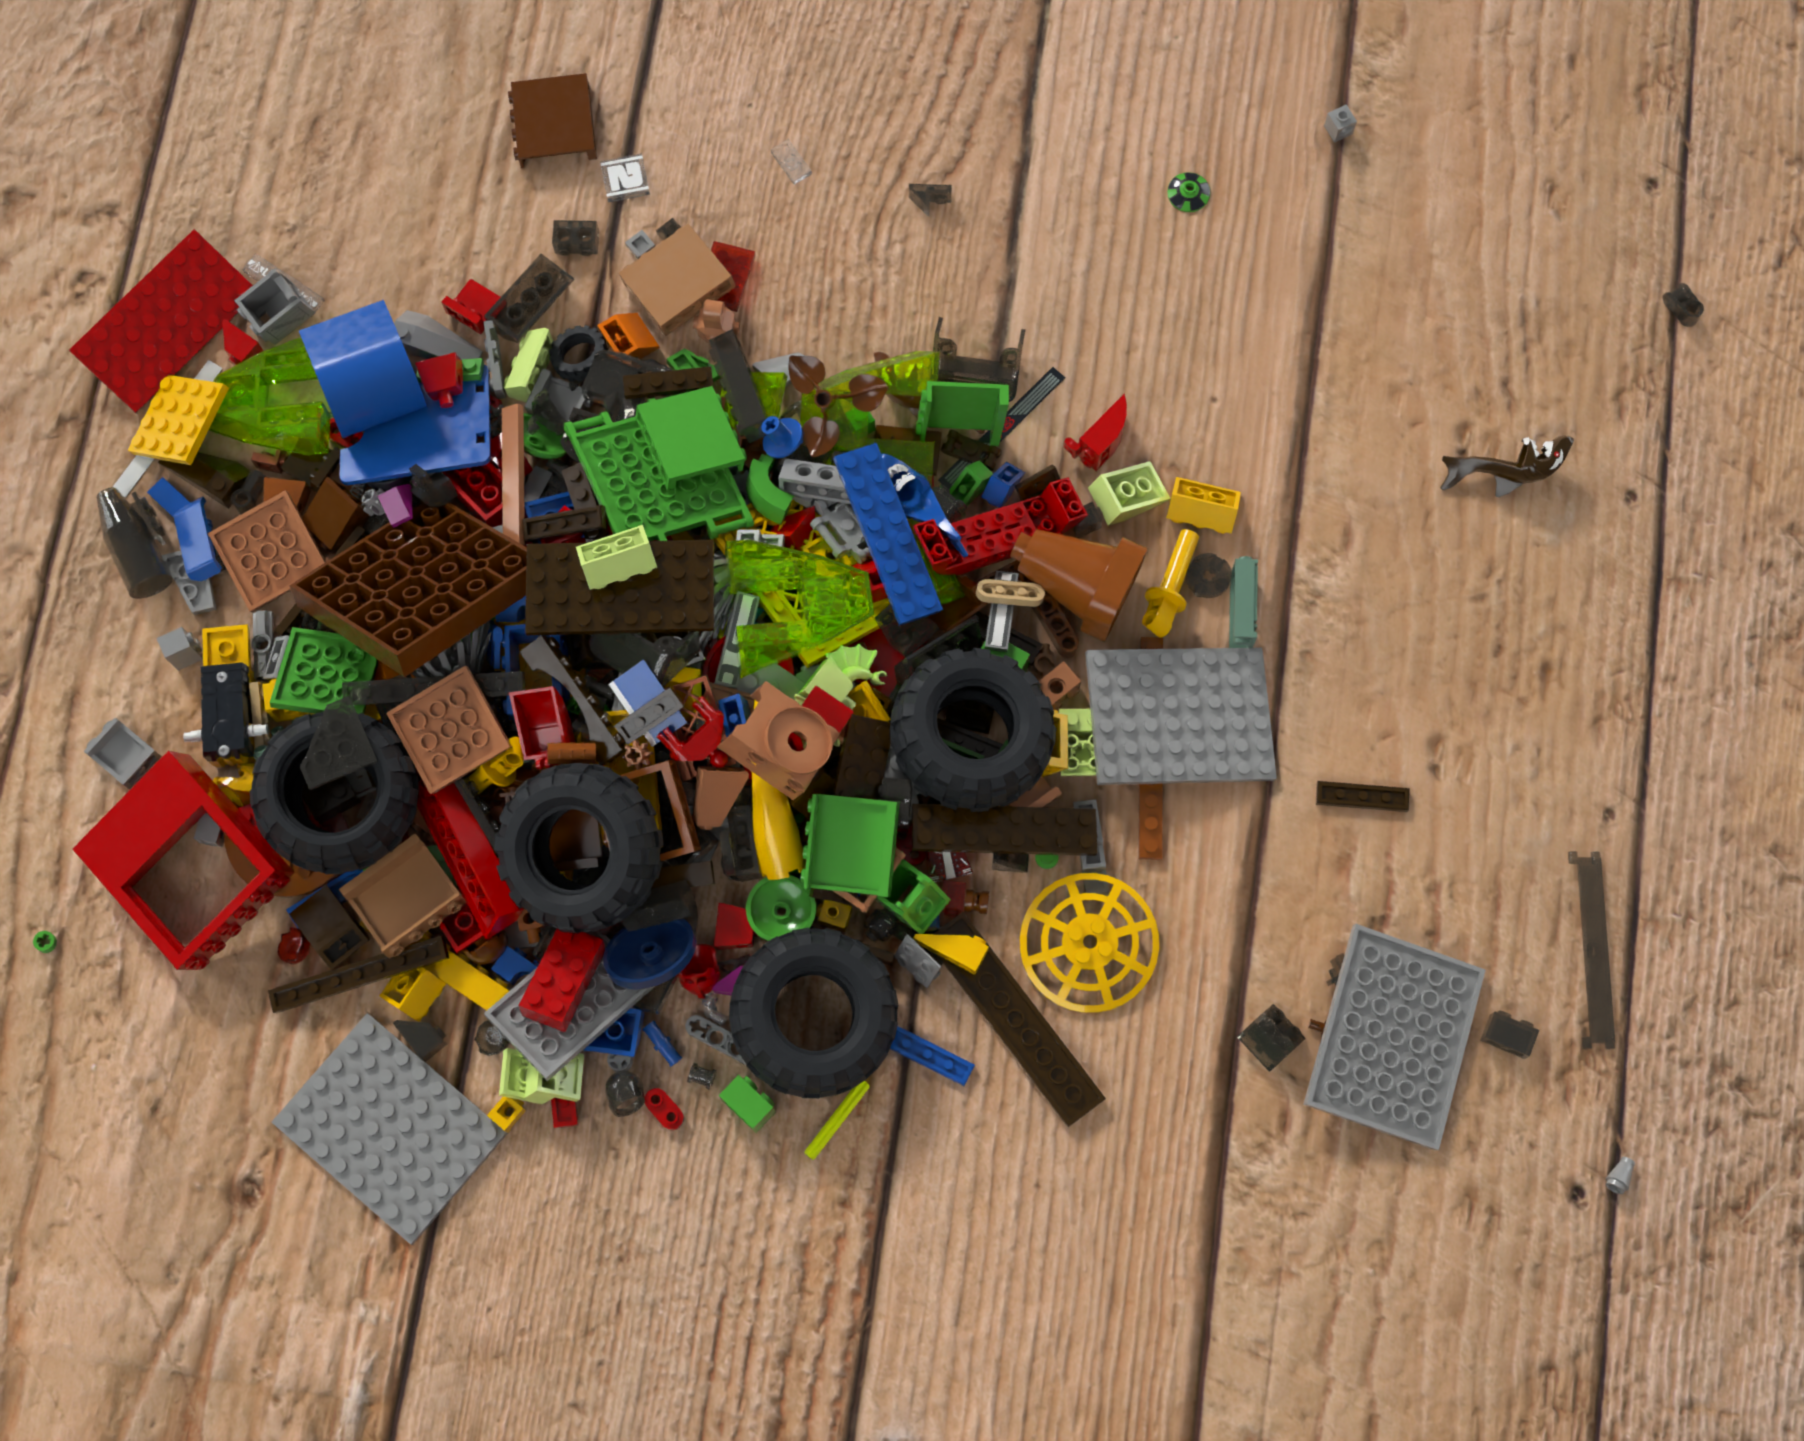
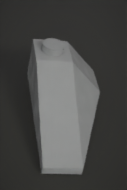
M407 310L395 320L394 325L407 354L425 359L456 352L461 359H475L482 356L483 352L428 315Z

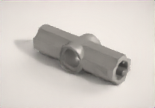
M264 610L253 613L251 647L254 652L255 680L268 681L263 679V676L265 675V668L274 646V613L272 611ZM267 641V648L260 650V645Z

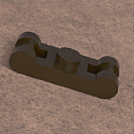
M949 430L946 436L948 438L947 442L943 443L941 451L944 454L970 464L980 460L990 471L994 470L996 466L995 460L999 458L1002 452L1000 448L963 436L955 430ZM955 443L961 444L960 449L954 447ZM983 453L988 455L987 459L981 458Z

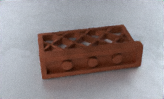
M707 675L672 686L675 691L678 690L686 694L683 700L685 704L688 696L698 700L699 696L691 693L694 684L704 682L706 688L704 698L706 699L708 695L710 702H707L715 710H719ZM690 686L688 691L683 689L685 687ZM682 707L679 710L680 712L682 710L694 717L689 727L683 725L673 732L680 742L686 740L689 732L692 734L695 732L691 728L696 718L705 721L697 711L695 713ZM723 725V731H722L721 741H722V739L725 740V739L727 738V737H726V733H725V729H724V725ZM708 755L706 757L709 760L707 766H710V756ZM730 757V760H728L724 767L737 764V761ZM676 761L683 782L697 776V770L693 761Z

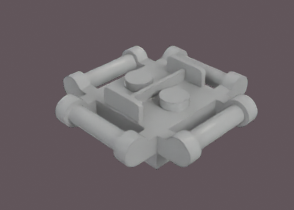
M821 499L815 501V508L822 517H816L812 520L810 526L820 533L833 550L832 554L835 558L840 559L847 555L848 557L853 556L859 564L865 562L867 557L871 556L852 505L840 503L830 512L828 507L837 502Z

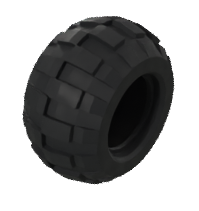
M330 709L312 715L309 713L293 720L294 723L287 726L281 732L278 731L267 742L268 746L261 757L257 758L252 772L253 781L252 789L250 790V804L260 833L283 858L308 871L311 870L325 874H344V872L362 870L376 864V861L392 852L402 842V838L409 826L412 825L417 812L418 775L402 741L392 730L376 719L362 713L347 712L342 709ZM345 760L356 763L368 771L374 780L377 796L372 809L361 822L347 830L333 833L320 829L309 820L303 808L302 792L308 777L318 767L331 761Z

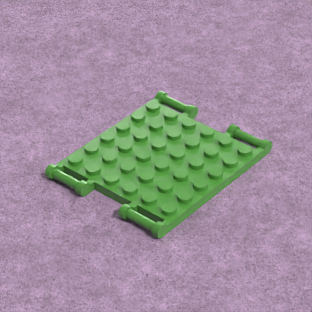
M678 394L666 396V397H663V398L675 396V395H678ZM651 398V399H647V402H651V401H655V400H659V399ZM605 411L599 413V416L574 423L571 421L564 423L565 433L569 436L599 504L605 506L606 520L613 534L643 525L648 541H667L666 536L705 525L710 539H715L720 534L743 527L748 529L754 526L753 518L729 468L679 480L676 483L675 489L667 491L635 417L613 423L608 412ZM600 424L603 425V426L596 427V428H593V429H589V430H586V431H582V432H578V433L576 432V431H579V430H582V429H586V428H589V427H593V426H596V425H600ZM739 514L742 519L716 526L714 523Z

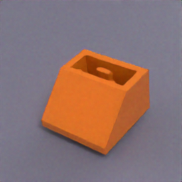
M638 313L615 314L597 325L599 333L601 332L609 350L622 369L627 368L660 348Z

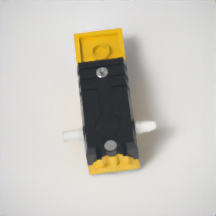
M248 624L202 629L203 666H200L202 676V728L197 731L184 732V742L202 741L203 758L216 768H222L225 765L233 766L256 762L253 756L255 749L254 737L268 734L269 730L267 724L253 725L249 683L256 682V680L254 679V672L251 670L250 627Z

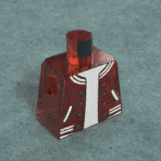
M926 852L927 876L935 883L973 874L966 853Z

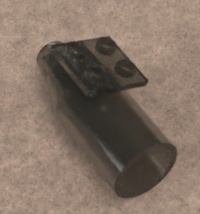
M107 488L96 496L103 540L130 597L142 599L156 595L165 590L173 580L155 542V539H157L162 545L167 544L163 537L166 535V532L161 523L157 522L155 518L157 513L153 506L149 505L145 497L141 498L135 491L131 493L135 502L130 504L117 488Z

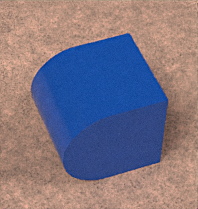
M384 300L299 330L342 438L427 407L406 350Z

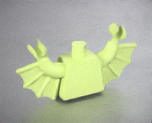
M857 644V646L850 648L840 645L837 651L826 653L827 659L819 665L801 691L794 695L795 701L801 705L812 689L818 686L852 710L856 702L847 696L853 687L852 682L857 679H870L871 684L874 686L885 684L879 680V676H887L886 672L870 673L869 670L877 655V650H867L861 644ZM837 739L834 745L839 747L840 740ZM802 740L803 748L805 749L807 743Z

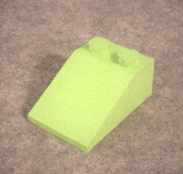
M1150 461L1101 474L1088 487L1108 526L1126 521L1171 499Z

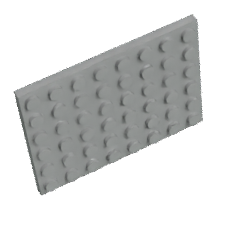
M1262 648L1087 650L1085 652L1097 785L1274 781L1277 779Z
M1354 924L1303 1105L1432 1150H1439L1485 969Z
M368 1013L272 1121L278 1129L411 1245L417 1241L508 1134Z

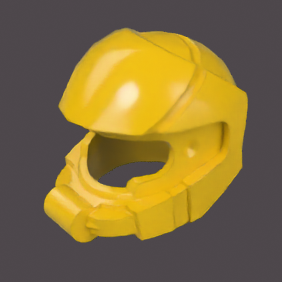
M255 763L237 765L239 778H222L217 776L213 779L225 795L239 807L250 804V790L252 789L253 781L252 772Z

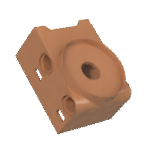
M765 681L750 695L759 703L746 723L737 725L733 732L717 747L794 800L806 791L818 769L828 760L832 747L839 737V732L834 727L828 725L818 713L809 708L802 707L797 701ZM791 733H794L807 743L803 751H794L789 747L788 736Z

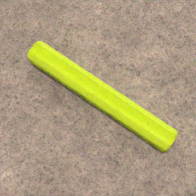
M866 1081L860 1083L849 1092L806 1148L804 1153L810 1159L814 1160L867 1092L870 1085Z

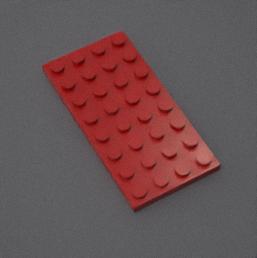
M193 229L69 349V352L136 414L157 393L160 383L168 375L175 376L223 329L222 322L224 319L230 322L239 313L237 311L239 306L234 300L253 285Z

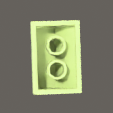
M549 329L528 330L526 336L522 337L518 356H515L512 360L510 376H506L503 384L508 397L527 402L542 369H547L550 362L549 357H551L549 349H552L551 344L553 342Z
M643 525L576 547L590 590L604 588L609 583L615 581L622 582L628 580L630 576L639 573L647 574L654 568H657Z

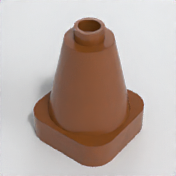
M1036 529L1032 537L1021 532L1010 557L1020 561L1018 566L1019 572L1033 583L1040 585L1046 593L1083 620L1081 632L1105 642L1138 576L1148 548L1122 537L1119 545L1116 547Z

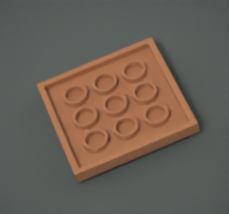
M286 490L208 533L250 612L290 592L291 588L289 585L326 562L294 501Z
M463 666L386 713L430 794H435L512 748L468 666Z

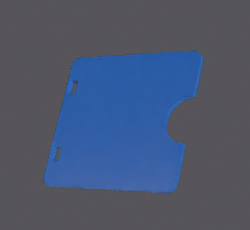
M484 365L482 380L463 381V392L452 396L454 405L450 408H441L439 400H432L427 395L423 383H419L427 407L367 429L356 444L341 449V482L344 485H355L482 466L489 463L491 460L490 373L487 366ZM484 385V392H477V387ZM484 436L485 443H478L477 437Z

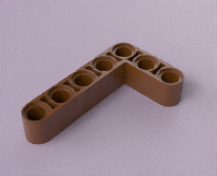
M1018 560L997 570L1018 573L1017 582L1033 583L1018 571L1020 564ZM996 571L979 579L977 583L985 579L995 580ZM1045 592L1043 602L1039 606L1032 607L1058 653L1064 658H1071L1078 651V637L1056 600ZM1048 604L1052 609L1050 611H1043L1040 606ZM1054 623H1059L1063 626V628L1061 630H1055L1051 627V625ZM1064 642H1071L1074 647L1066 649L1062 644Z

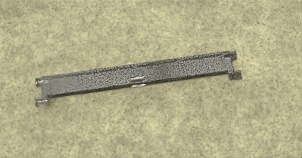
M1577 851L1568 852L1569 864H1577L1590 1032V1037H1582V1049H1592V1043H1605V1049L1611 1050L1615 1049V1031L1600 852H1591V857H1578Z

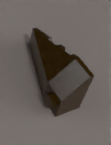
M197 452L192 465L165 460L158 461L161 466L228 509L255 475L254 472L236 461Z

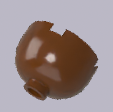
M505 929L489 939L482 937L462 950V952L469 960L476 964L495 963L503 955L508 945Z

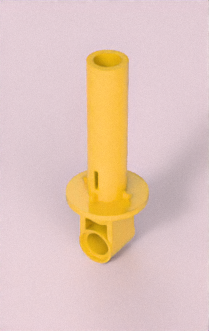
M1184 529L1180 531L1160 587H1150L1145 592V599L1149 602V605L1142 618V624L1159 638L1169 633L1175 614L1184 611L1187 605L1186 600L1179 592L1199 540V535L1191 530Z
M519 737L509 738L508 740L512 748L480 766L460 783L462 792L467 800L472 801L493 783L506 787L515 781L516 769L521 767L524 762Z

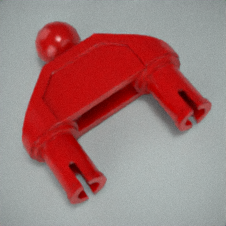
M700 696L698 701L704 707H701L697 701L691 705L705 719L704 724L684 742H680L668 727L663 729V733L668 739L661 732L656 738L670 751V757L675 761L704 760L709 755L710 763L713 767L723 768L728 762V756L725 752L716 750V748L721 743L724 714L719 710H715L704 696Z

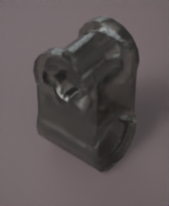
M1685 283L1679 284L1677 289L1672 292H1666L1662 296L1666 307L1686 327L1694 326L1703 314V304Z

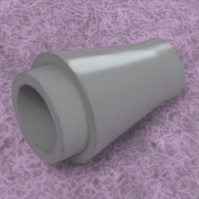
M1622 1157L1620 1162L1606 1177V1187L1617 1194H1624L1629 1189L1635 1162L1628 1157Z

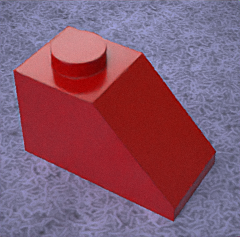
M224 319L222 322L224 347L230 357L228 360L235 367L239 368L241 366L248 370L264 350L256 340Z

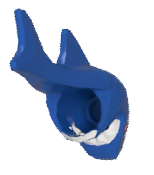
M881 454L906 518L920 523L934 519L940 532L963 557H967L968 553L960 541L961 536L946 518L926 477L917 473L897 458L888 454Z

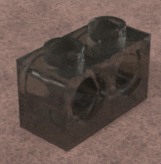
M553 221L552 245L555 253L564 256L570 254H581L583 256L598 254L599 228L597 221ZM569 237L568 240L561 241L562 238ZM586 237L591 238L588 241H582Z

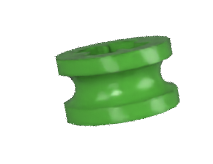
M40 931L35 935L33 944L40 952L49 953L55 949L57 940L51 932ZM46 936H49L47 939L50 940V944H45L42 947L41 939L45 940Z

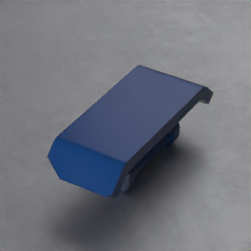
M204 497L185 505L174 514L186 574L191 580L204 581L220 573L222 569L218 563L220 556L208 535L209 532L213 531V524L210 519L206 518L204 509L206 500Z

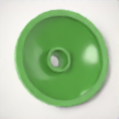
M524 413V452L530 456L542 459H556L564 456L570 447V443H568V437L563 430L540 416Z
M792 875L778 880H768L766 877L759 881L751 890L746 902V915L753 931L762 939L770 941L776 936L779 937L792 932V930L810 929L816 915L815 898L809 896L810 888H804V883H801L799 878ZM781 908L786 910V913L783 916H780L777 913L778 910Z

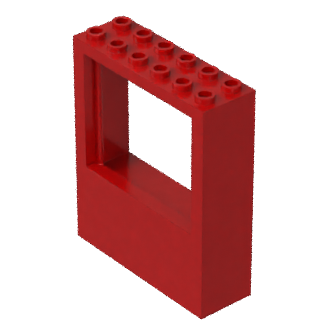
M169 750L72 848L177 970H202L210 963L209 959L214 954L222 951L226 946L225 943L231 937L239 934L245 922L252 920L258 914L257 910L262 905L269 903L274 898V893L279 888L286 886L291 880L290 877L295 873L191 755ZM207 813L259 873L184 947L132 887Z

